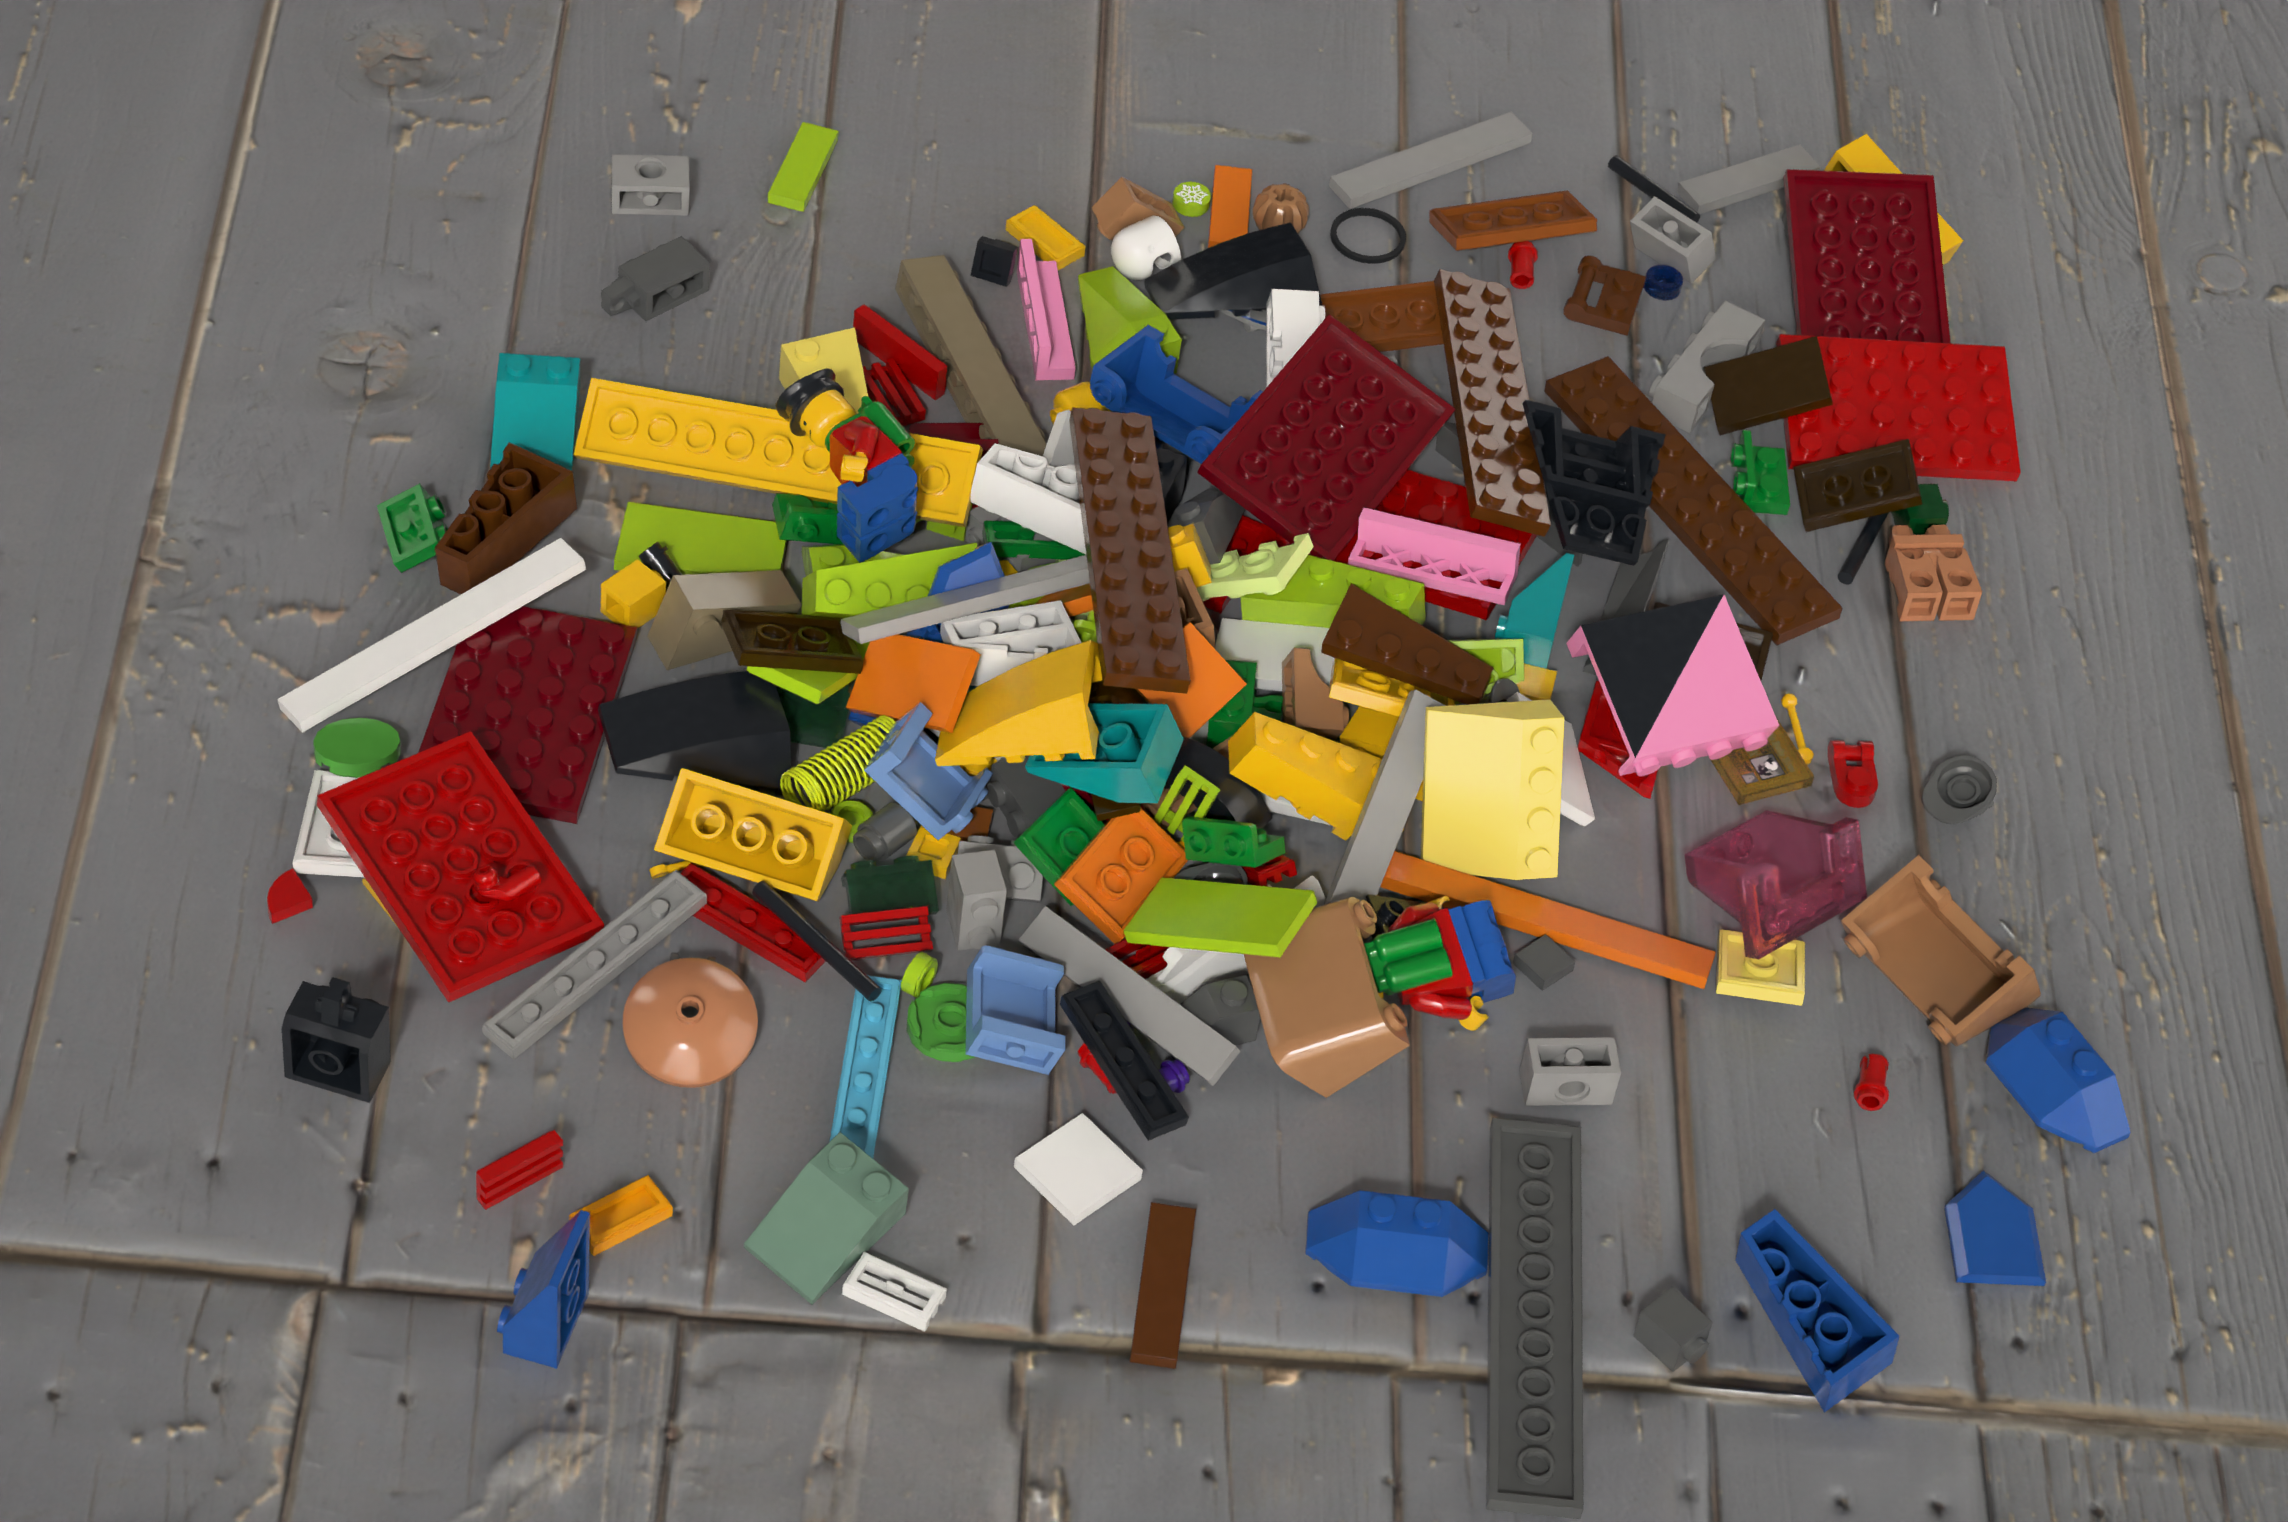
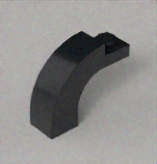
M1183 737V743L1164 788H1171L1177 775L1186 765L1220 789L1205 818L1253 823L1258 829H1262L1272 819V816L1259 792L1254 787L1229 774V760L1205 744ZM1187 779L1180 794L1185 797L1193 783ZM1200 789L1193 801L1197 808H1199L1207 794L1202 789Z

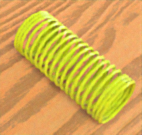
M886 715L879 716L855 732H851L849 736L839 739L837 743H833L825 750H821L820 753H816L813 757H809L808 760H804L801 764H797L796 767H792L781 775L780 787L785 800L802 805L793 790L791 776L794 777L795 787L805 805L822 812L830 810L837 803L847 800L849 796L859 793L861 789H865L866 786L876 782L871 777L869 778L864 771L866 765L859 753L868 765L870 759L865 750L872 758L874 753L871 746L876 752L886 737L879 730V727L888 734L896 721ZM854 758H855V759L857 760V762L859 763V765H860L862 771L860 770V768H859L858 765L856 764ZM848 761H849L850 764L852 765V767H853L854 771L856 772V774H855V773L853 772V770L851 769V767H850ZM843 766L846 768V770H847L849 776L847 775V773H846L845 770L843 769ZM837 769H838L839 772L841 773V775H842L844 781L842 780V778L840 777L839 773L837 772ZM798 782L804 788V791L809 797L811 804L806 800L805 796L803 795Z

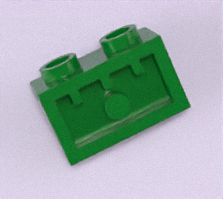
M1742 430L1739 444L1734 443L1732 445L1730 458L1731 467H1737L1733 481L1735 494L1739 495L1754 513L1787 515L1790 507L1785 449L1752 446L1751 430Z
M419 483L377 505L393 564L401 573L436 556L435 547L448 530L447 525L443 523V518L447 517V513L437 495L430 496Z
M776 493L772 507L780 540L843 544L837 537V513H839L837 504L810 500L802 495Z
M1187 817L1182 820L1186 860L1256 868L1286 853L1284 836L1267 835L1266 830L1258 829L1253 823L1200 817Z

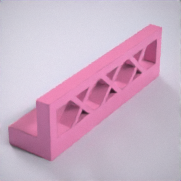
M1020 239L1017 277L1035 380H1074L1076 367L1056 261H1036L1032 239Z
M1363 508L1359 516L1358 539L1348 558V565L1423 583L1424 587L1505 605L1518 575L1521 544ZM1365 550L1380 553L1384 557L1373 560L1362 557ZM1412 560L1421 563L1422 567L1411 569L1404 567L1402 563ZM1450 569L1460 572L1462 576L1450 578L1443 576L1441 572ZM1491 579L1503 583L1500 589L1484 586L1480 581Z

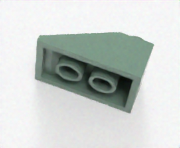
M839 1132L807 1163L745 1241L744 1248L813 1305L860 1259L863 1252H867L906 1214L909 1188Z

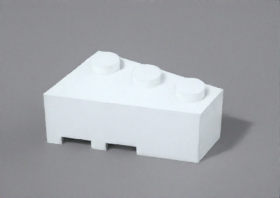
M1061 600L972 614L942 622L940 627V634L944 644L973 649L981 654L970 686H980L1014 667L1048 653L1082 643Z

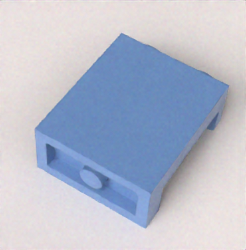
M920 702L894 723L864 771L931 835L939 840L951 830L957 834L968 825L974 816L970 810L976 807L988 794L985 786L993 773L986 767L976 776L971 777L959 765L937 766L935 756L938 745L922 731L933 713Z
M982 946L967 969L966 1055L1049 1075L1065 1051V1035L1055 1033V989L1064 975V966L1042 958H1034L998 947Z

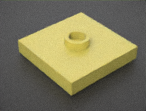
M1723 929L1719 930L1717 940L1716 993L1802 1006L1805 995V942Z

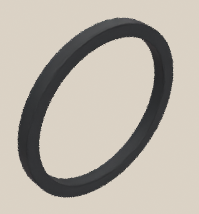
M1355 208L1345 211L1336 217L1331 226L1330 236L1335 248L1344 256L1357 262L1368 264L1388 262L1399 256L1405 247L1406 233L1401 223L1390 214L1377 209ZM1372 216L1391 224L1399 234L1400 243L1393 251L1384 255H1362L1345 247L1340 242L1336 230L1348 218Z

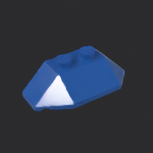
M2026 1007L1990 1028L1986 1064L2038 1127L2065 1140L2083 1144V1148L2092 1153L2101 1151L2129 1138L2131 1132L2116 1075L2063 1012Z
M1359 1190L1308 1212L1305 1254L1313 1260L1317 1259L1326 1269L1353 1287L1443 1297L1467 1285L1475 1278L1478 1280L1486 1276L1489 1233L1451 1201Z

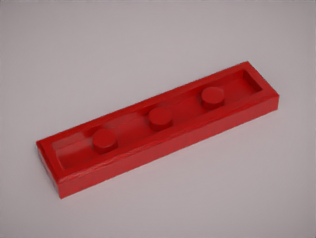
M692 863L680 873L707 894V904L692 916L805 983L826 962L764 905Z

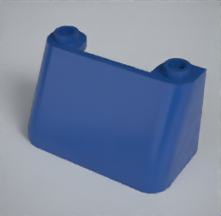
M1147 325L1093 365L1090 379V389L1093 397L1097 402L1113 412H1134L1151 416L1155 437L1202 464L1263 391L1259 390L1251 397L1250 401L1240 396L1231 403V407L1227 406L1173 374L1177 358L1172 355L1166 357L1162 352L1160 342L1163 340L1164 333Z

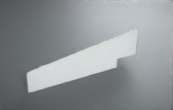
M1313 875L1294 888L1313 890L1317 900L1315 907L1324 905L1326 898L1319 881ZM1169 947L1162 956L1168 964L1167 967L1146 980L1180 1004L1205 984L1249 973L1244 954Z

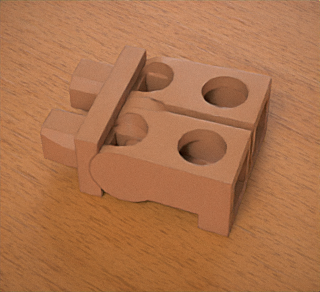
M1895 525L1892 527L1889 537V550L1884 564L1887 572H1889L1890 580L1894 584L1899 601L1897 607L1899 621H1934L1936 613L1939 621L1974 620L1982 589L1966 549L1963 548L1964 539L1962 534H1951L1947 525H1932L1927 528L1925 535H1914L1908 525Z

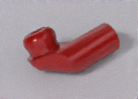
M490 865L479 867L473 875L475 881L474 888L482 897L507 902L518 898L541 883V877L532 865H528L510 877L498 876L497 869Z

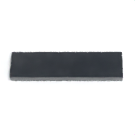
M1101 981L1062 995L1060 1006L1146 1139L1149 1141L1186 1126L1189 1118L1188 1114Z

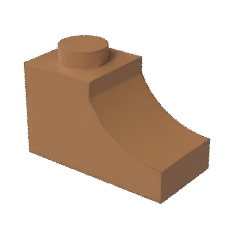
M1121 177L1091 207L1098 220L1097 228L1110 240H1113L1114 236L1125 227L1152 215L1159 216L1165 220L1175 237L1184 229L1171 202L1124 177Z
M1293 648L1282 661L1283 722L1335 741L1348 724V707L1343 706V701L1329 698L1330 687L1321 680L1315 671L1310 656V649Z

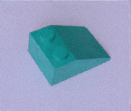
M499 353L490 469L493 464L499 465L503 459V450L510 442L572 471L580 395V358Z
M1566 553L1517 595L1512 600L1508 616L1500 614L1494 639H1523L1525 664L1547 669L1574 554Z
M1088 703L1099 731L1095 759L1081 760L1079 753L1065 754L1062 761H1046L1043 755H1030L1025 765V769L1030 774L1118 803H1158L1184 738L1168 704Z

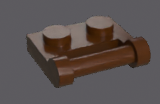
M1584 256L1578 266L1579 278L1573 295L1567 299L1563 309L1565 317L1575 322L1628 336L1644 288L1646 276L1603 265L1595 256ZM1593 281L1604 284L1596 307L1589 306L1586 302Z

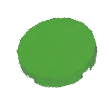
M342 719L323 727L317 732L313 740L316 763L321 767L323 764L329 766V772L343 777H362L381 769V766L397 762L401 754L398 731L391 725L376 719Z
M954 983L929 986L921 991L920 997L909 1005L906 1031L912 1044L924 1055L938 1061L960 1062L974 1058V1056L966 1055L967 986Z

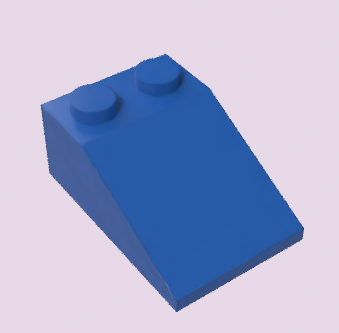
M580 1210L535 1252L529 1268H521L514 1286L516 1298L512 1306H504L497 1326V1332L503 1334V1354L557 1369L589 1295L590 1212Z

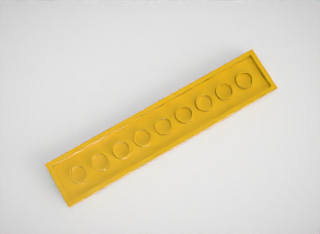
M591 378L573 454L577 459L774 494L802 495L810 500L837 504L838 486L842 485L830 468V452L826 448H820L815 445L807 435L801 437L794 435L789 427L790 421L779 416L777 410ZM909 433L915 440L914 448L910 454L915 460L911 468L917 474L916 519L966 527L971 507V488L977 463L982 457L983 448L981 445Z

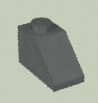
M1246 975L1205 984L1180 1004L1234 1045L1256 1041L1260 1014L1253 988Z

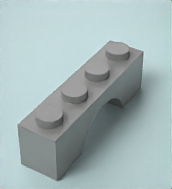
M1724 301L1715 313L1710 311L1703 321L1701 331L1698 334L1693 332L1684 347V352L1681 355L1675 354L1664 377L1658 375L1649 391V396L1653 398V405L1672 425L1691 433L1707 413L1714 388V383L1703 372L1705 371L1704 367L1753 354L1759 346L1765 319L1728 301Z

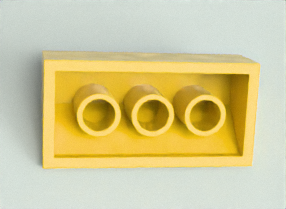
M681 768L654 851L755 883L765 881L772 888L819 902L840 865L852 824L844 818Z

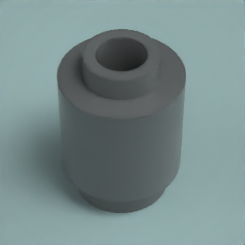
M890 802L858 826L857 833L853 836L854 846L858 853L869 862L886 860L916 836L917 821L901 805Z

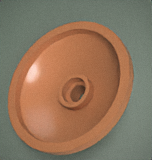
M701 958L671 960L647 972L631 990L623 1012V1034L632 1058L651 1077L665 1084L678 1087L694 1088L708 1086L733 1074L749 1056L758 1030L756 1004L746 984L727 967ZM686 1007H694L698 1010V1014L694 1017H686L682 1014V1011Z

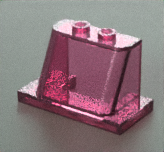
M1766 810L1684 855L1689 883L1742 924L1745 957L1758 960L1867 898L1858 819L1845 817L1834 824H1828Z

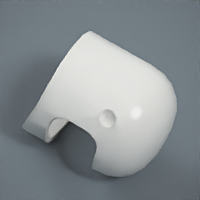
M1152 215L1125 227L1114 236L1111 244V255L1116 268L1123 276L1130 280L1141 281L1150 277L1153 271V263L1158 268L1165 269L1181 260L1176 237L1166 221L1159 216ZM1169 253L1171 261L1162 259L1160 255Z

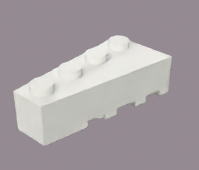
M1271 290L1266 303V388L1325 319V306H1319V291Z
M995 443L977 463L971 488V503L984 508L988 512L996 513L1020 524L1023 528L1031 529L1086 554L1075 465L1050 466L1047 465L1046 457Z

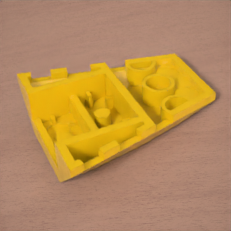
M1089 640L1048 653L1014 667L968 692L953 733L940 731L935 756L937 766L989 764L992 757H1005L1008 763H1022L1026 758L1025 756L1043 755L1046 761H1062L1065 754L1079 753L1081 760L1095 759L1099 731L1088 707L1091 683L1102 681L1098 643Z

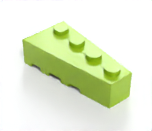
M977 543L816 570L803 578L802 615L844 619L928 597L938 567L952 559H957L974 551L977 548Z
M1307 555L1287 583L1285 589L1273 595H1265L1263 592L1252 593L1240 597L1242 620L1330 628L1350 584H1353L1418 624L1423 625L1426 620L1424 584Z

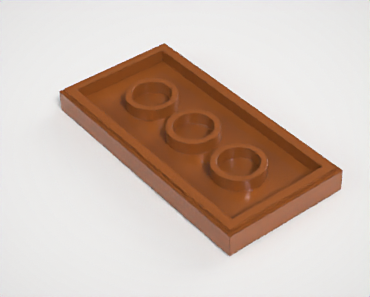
M1568 190L1429 210V223L1456 251L1597 231V218Z
M1434 281L1320 294L1322 306H1325V318L1330 314L1379 352L1444 344Z

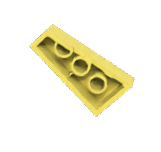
M855 327L781 345L779 380L784 389L816 371L826 368L832 369L836 375L835 382L844 390V398L855 409L856 414L859 413L858 409L861 407L862 397L868 396Z

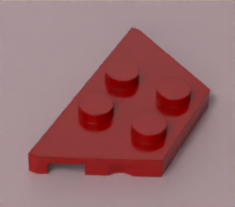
M1596 681L1580 736L1578 751L1641 796L1650 799L1658 770L1645 776H1638L1636 772L1620 776L1618 770L1630 755L1599 681Z

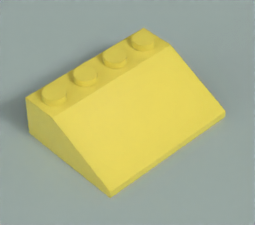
M1551 700L1426 707L1421 834L1422 860L1476 876L1512 880L1557 877L1564 716Z

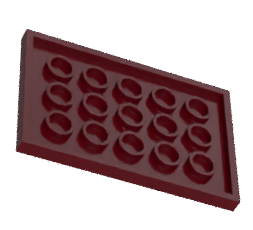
M1787 169L1783 178L1797 335L1951 344L1934 175Z
M1328 314L1205 459L1197 473L1291 544H1294L1295 536L1309 533L1314 547L1308 555L1334 561L1358 532L1359 516L1363 508L1377 509L1456 409Z
M522 606L456 645L419 752L471 731L529 815L577 824L605 739L598 707L599 704L618 699L637 640V627Z

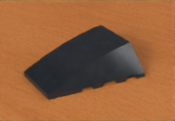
M1291 222L1254 231L1216 244L1182 259L1144 280L1145 288L1153 303L1166 314L1168 319L1214 318L1216 315L1215 310H1231L1235 317L1250 316L1251 309L1266 308V303L1272 289L1319 291L1311 254ZM1319 293V306H1322V301Z
M1525 400L1522 405L1562 548L1634 566L1638 562L1647 522L1644 519L1645 512L1651 503L1653 492L1650 489L1653 477L1658 471L1660 460L1657 458L1659 449L1664 444L1665 434L1630 426L1616 441L1562 428L1561 408Z
M747 668L720 675L686 680L653 688L599 704L598 712L615 772L617 774L673 781L674 775L679 776L681 768L725 782L736 783L738 786L754 791L756 786L775 789V795L783 796L780 779L781 775L791 768L790 728L776 685L749 673L746 670Z

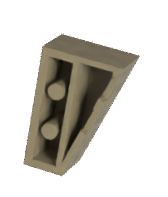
M781 570L673 575L647 637L666 670H671L732 651L721 625L723 610L797 615L801 602Z

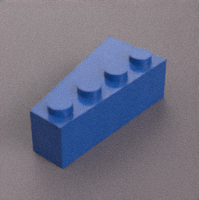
M1776 1209L1741 1232L1735 1261L1824 1413L1893 1363L1900 1336Z

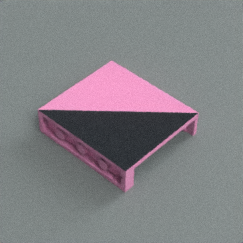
M1724 594L1580 625L1566 643L1572 658L1589 655L1630 757L1618 770L1620 776L1635 772L1638 776H1645L1657 771L1661 766L1670 764L1674 768H1680L1704 756H1709V759L1714 760L1728 755L1732 750L1743 747L1745 751H1753L1766 745L1767 738L1779 726Z

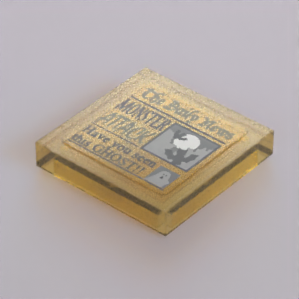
M1778 719V728L1767 738V744L1753 751H1745L1743 747L1732 750L1731 753L1724 757L1711 760L1738 805L1812 786L1814 780L1813 773Z

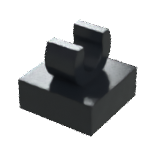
M981 236L977 241L970 276L1007 287L1012 279L1018 247L1003 240H994Z

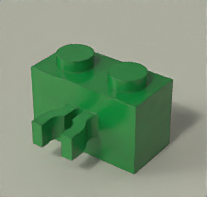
M1226 660L1247 685L1209 719L1206 746L1214 748L1233 736L1254 712L1281 721L1283 696L1268 695L1260 698L1254 696L1257 663Z

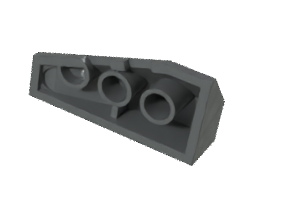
M1213 485L1177 507L1167 526L1169 528L1174 525L1186 526L1193 523L1210 564H1216L1221 562L1245 509Z

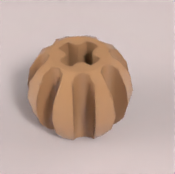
M1286 183L1280 185L1272 184L1257 195L1253 206V218L1259 230L1291 222L1299 234L1308 221L1309 205L1306 202V197L1299 189L1293 188Z

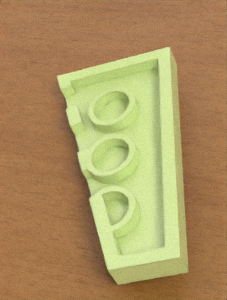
M1309 533L1295 536L1294 544L1278 547L1276 541L1260 544L1259 551L1244 556H1239L1237 550L1225 552L1220 563L1211 564L1212 583L1196 588L1202 601L1212 597L1228 596L1234 599L1252 593L1263 592L1265 595L1279 593L1285 589L1289 580L1314 546Z

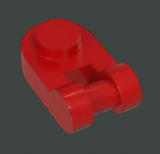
M1830 740L1828 745V762L1833 789L1837 799L1843 804L1854 808L1870 805L1878 789L1873 742L1858 741L1857 745H1845L1844 740ZM1846 761H1856L1857 766H1847Z

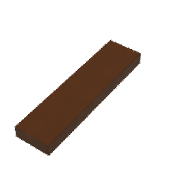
M1151 1202L1130 1354L1131 1363L1176 1369L1196 1209Z

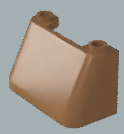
M1918 855L1841 920L1843 928L1847 933L1843 941L1858 958L1865 955L1931 1022L1928 1028L1943 1045L1951 1042L1958 1047L2000 1021L2025 1009L2041 996L2034 969L2020 955L2014 959L2013 954L2008 949L2003 951L1952 900L1950 891L1945 886L1941 887L1937 881L1930 879V875L1934 873L1933 868Z
M1355 897L1315 907L1280 958L1244 954L1271 1056L1282 1071L1325 1098L1410 1046L1405 1030L1407 1026L1406 1016L1399 1006L1394 1003L1389 1004L1379 997L1363 943V939L1375 934L1376 913L1367 901H1360Z

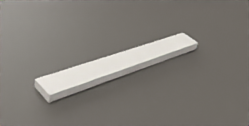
M559 538L277 699L280 710L303 733L585 571L584 559L562 538Z

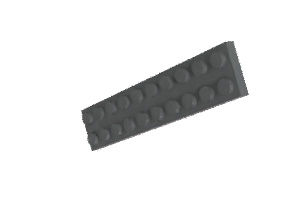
M1492 1118L1490 1126L1486 1510L1580 1519L1583 1512L1581 1127Z

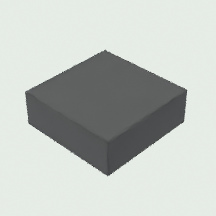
M1545 934L1517 952L1514 956L1513 964L1543 991L1572 972L1575 960Z

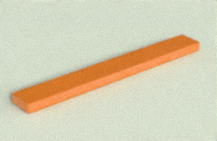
M1397 851L1393 853L1380 886L1381 888L1425 902L1448 896L1450 901L1442 903V907L1448 909L1458 906L1463 907L1478 901L1490 900L1498 925L1539 938L1546 934L1555 943L1701 989H1705L1716 954L1715 951Z

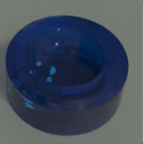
M1656 265L1648 269L1644 289L1655 299L1672 300L1677 298L1681 292L1683 276L1677 269L1671 266Z

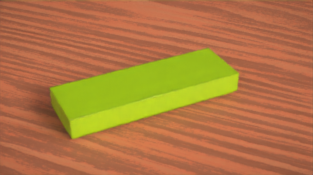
M802 122L768 192V203L801 212L805 211L837 144L838 130Z

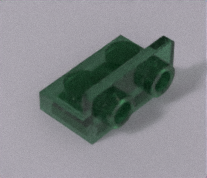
M776 685L790 728L791 742L827 748L833 743H837L839 739L844 738L850 710L846 708L852 689L850 685H846L819 704H815Z
M904 856L894 859L891 865L877 866L876 861L873 860L860 861L851 864V869L845 870L841 877L842 887H846L849 914L928 906L929 915H936L939 911L932 860L919 861V856Z

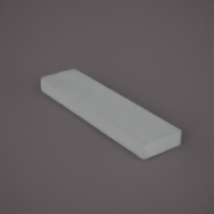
M1797 145L1679 182L1677 193L1690 208L1702 214L1784 188L1783 177L1787 169L1820 170V166L1801 145Z

